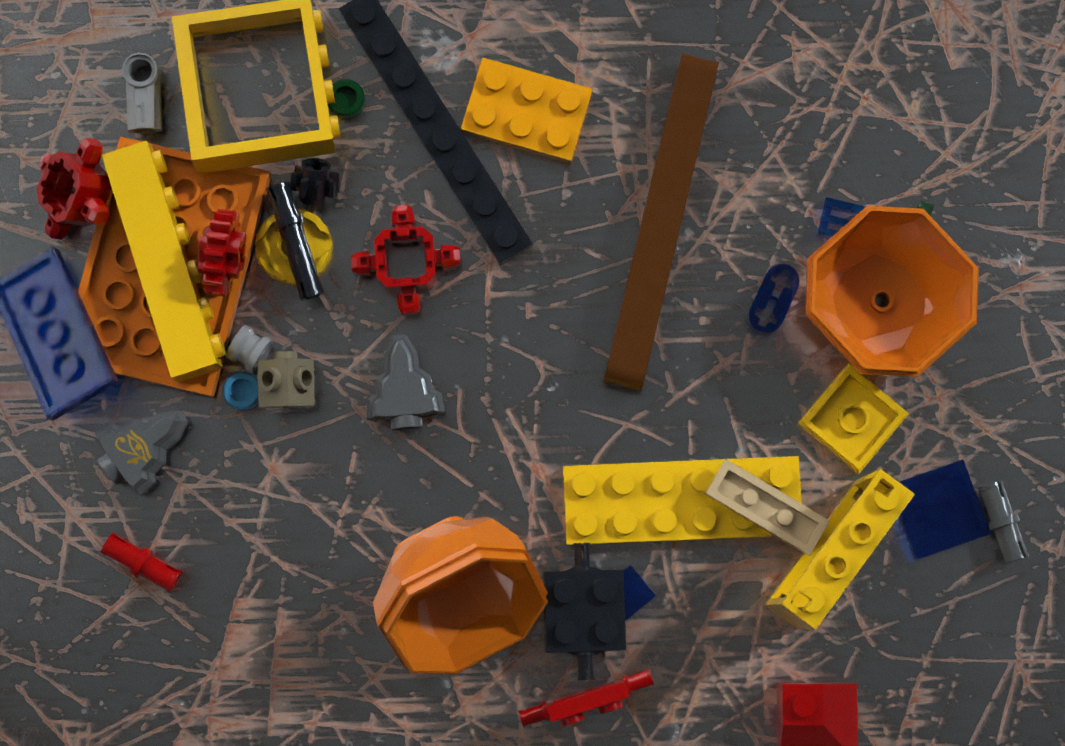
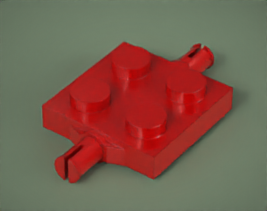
M647 669L627 677L623 675L622 679L547 703L542 701L540 705L522 711L519 710L518 713L523 727L543 720L551 722L559 720L561 727L584 720L582 712L598 708L600 714L623 707L622 699L628 698L632 694L631 692L651 685L654 686L650 670Z

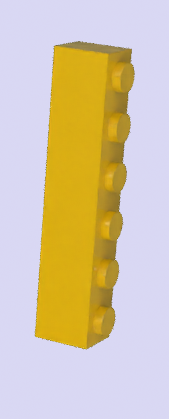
M146 140L102 154L171 378L179 383L222 369L223 365L220 357L226 356V352L219 333L213 335L208 320L214 319V314L207 296L201 298L197 283L202 282V276L197 271L198 264L196 260L189 261L185 247L191 245L185 224H178L174 210L179 208V203L173 187H166L162 174L168 172L161 150L155 151Z

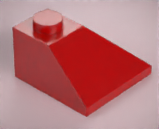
M777 682V746H858L857 683Z

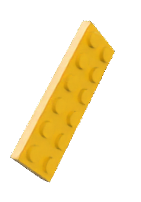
M799 456L727 459L802 504ZM725 459L563 466L566 545H573V543L612 544L775 536L705 495Z

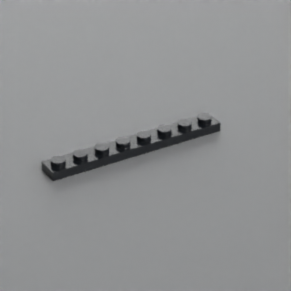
M352 0L338 8L340 15L498 264L501 266L533 246L532 241L379 1Z

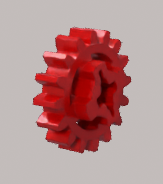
M218 209V212L215 211L214 220H211L210 227H206L204 235L200 236L197 271L199 274H204V292L208 295L226 297L230 293V285H233L234 279H238L240 271L244 269L247 236L246 233L240 232V214H237V211Z

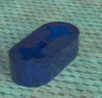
M776 264L771 267L764 276L747 314V323L750 329L758 335L766 336L773 334L784 321L800 283L798 273L790 265ZM783 273L788 276L786 282L791 285V289L784 287L777 298L772 295L776 283L771 280V276L778 278ZM768 302L774 304L771 317L775 319V324L768 322L765 327L758 324L760 318L755 315V311L762 312Z

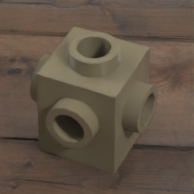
M297 351L273 352L274 359L257 360L259 408L315 406L313 359H297Z

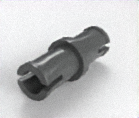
M999 481L978 488L991 521L987 523L989 530H994L1004 558V564L1029 557L1030 555L1026 550L1017 522H1020L1018 514H1014L1004 488V482Z

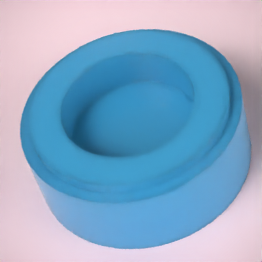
M246 371L231 374L225 380L222 388L225 402L238 411L254 409L259 404L258 378Z

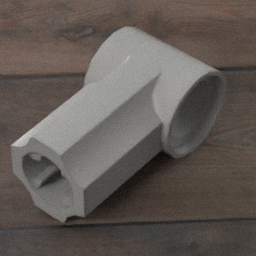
M138 52L131 54L126 58L122 67L123 77L126 80L128 132L139 134L163 131L161 101L162 70L153 58L146 53ZM142 66H150L152 68L151 75L146 81L138 82L134 80V74L138 68Z

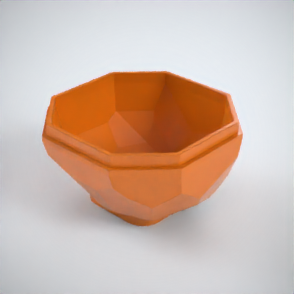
M867 205L807 259L805 315L859 374L917 378L977 324L979 267L924 209ZM883 295L886 297L887 306L884 308L877 306L875 296Z
M454 516L439 521L403 540L396 546L374 598L373 606L379 629L404 668H408L410 673L457 674L523 640L548 603L546 598L548 592L524 544L516 534L490 517L463 519L462 517Z

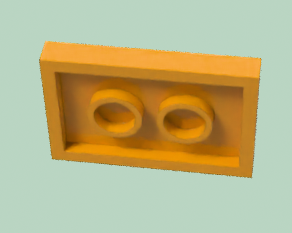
M482 57L462 122L461 132L571 164L593 89Z

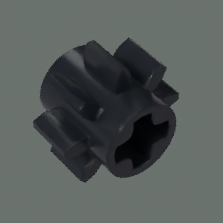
M307 158L302 161L301 166L296 165L294 172L291 173L292 191H299L298 198L302 203L320 206L325 204L328 198H334L335 191H338L339 173L330 172L331 164L324 159Z

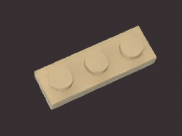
M727 459L724 460L705 492L706 496L807 556L811 555L830 520Z

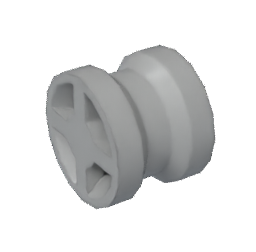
M244 325L230 343L226 352V358L232 362L240 361L245 365L247 371L254 374L258 371L257 360H266L273 346V340L266 336L258 337L254 334V330L251 327Z

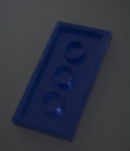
M51 247L0 278V313L46 419L52 421L58 419L119 382L59 249Z

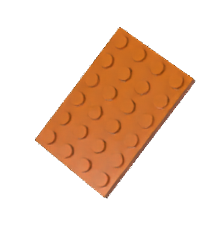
M120 136L116 150L142 141ZM149 143L155 151L161 150L168 172L162 175L166 187H173L179 203V208L174 210L177 223L185 224L191 245L185 247L189 261L195 259L198 264L200 236L204 235L206 227H210L211 220H214L215 211L218 212V209L237 211V214H240V232L246 233L247 236L245 244L246 259L244 269L239 273V278L234 279L233 285H230V293L226 297L208 295L204 292V274H201L202 282L197 283L201 298L207 296L212 307L214 319L208 320L212 334L219 333L226 352L267 195L266 188L269 187L272 174L270 171L249 166L197 174L191 160V153ZM111 191L106 202L110 215L104 225H96L60 361L214 398L221 369L179 383L170 376L113 191ZM223 356V357H220L222 364H223L224 356Z

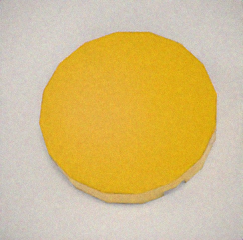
M298 209L299 214H303L305 219L303 227L319 277L325 272L332 259L333 242L330 232L317 215L305 209ZM273 214L263 222L256 234L255 251L257 260L270 278L283 285L297 286L280 232L275 231L273 223L276 219Z

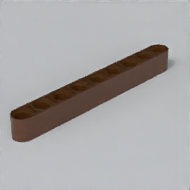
M684 53L681 54L604 376V384L638 392L642 391L719 66L718 61Z

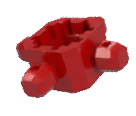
M85 138L80 143L75 154L57 152L55 154H45L41 158L39 168L43 174L36 188L37 202L49 214L45 224V232L52 239L62 240L66 237L73 224L85 226L93 224L104 225L109 218L110 213L106 202L112 187L107 172L99 165L104 150L103 145L96 139Z
M410 205L394 206L392 211V227L396 228L383 229L374 239L375 254H370L368 250L351 255L352 273L371 275V272L376 271L377 280L390 294L400 293V295H397V303L402 315H416L419 313L421 296L416 294V292L429 291L437 282V267L442 266L443 270L461 265L459 247L455 245H441V249H435L434 238L430 232L423 226L412 227L415 226V218ZM418 241L419 244H424L425 275H419L418 278L400 279L388 277L387 246H393V243H412Z

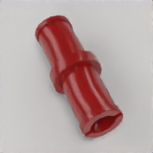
M114 532L108 537L100 552L101 555L130 569V575L136 578L142 576L162 587L168 593L173 590L182 574V570L176 569L153 556V551L145 547L142 550L119 537Z

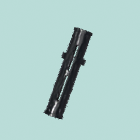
M281 182L266 188L276 219L273 223L276 232H280L281 239L283 240L300 300L305 301L325 294L303 227L305 219L303 214L298 212L290 182Z

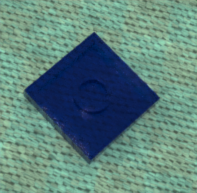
M964 460L899 481V483L915 494L899 516L914 560L991 534Z

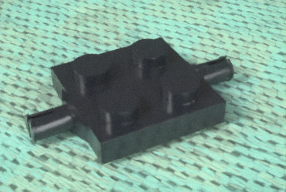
M573 543L575 567L565 571L543 572V584L548 592L546 595L548 603L544 607L545 653L566 652L578 656V680H586V674L587 680H595L593 655H598L605 651L626 650L624 570H601L591 567L590 543Z

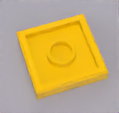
M848 363L797 424L854 472L859 474L909 413L864 375L859 374Z

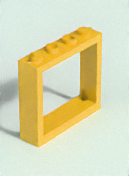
M279 0L171 16L191 160L197 174L336 153L333 139L341 138L337 115H329L328 104L335 103L332 80L324 81L322 68L329 67L326 44L318 45L317 33L324 32L321 11L320 9H312L311 0ZM302 21L319 130L209 146L193 37Z
M882 469L857 479L829 516L828 520L830 522L811 555L801 554L764 606L795 629L816 630L915 494ZM860 489L863 493L856 501L852 497ZM781 594H784L786 596L784 598H779Z

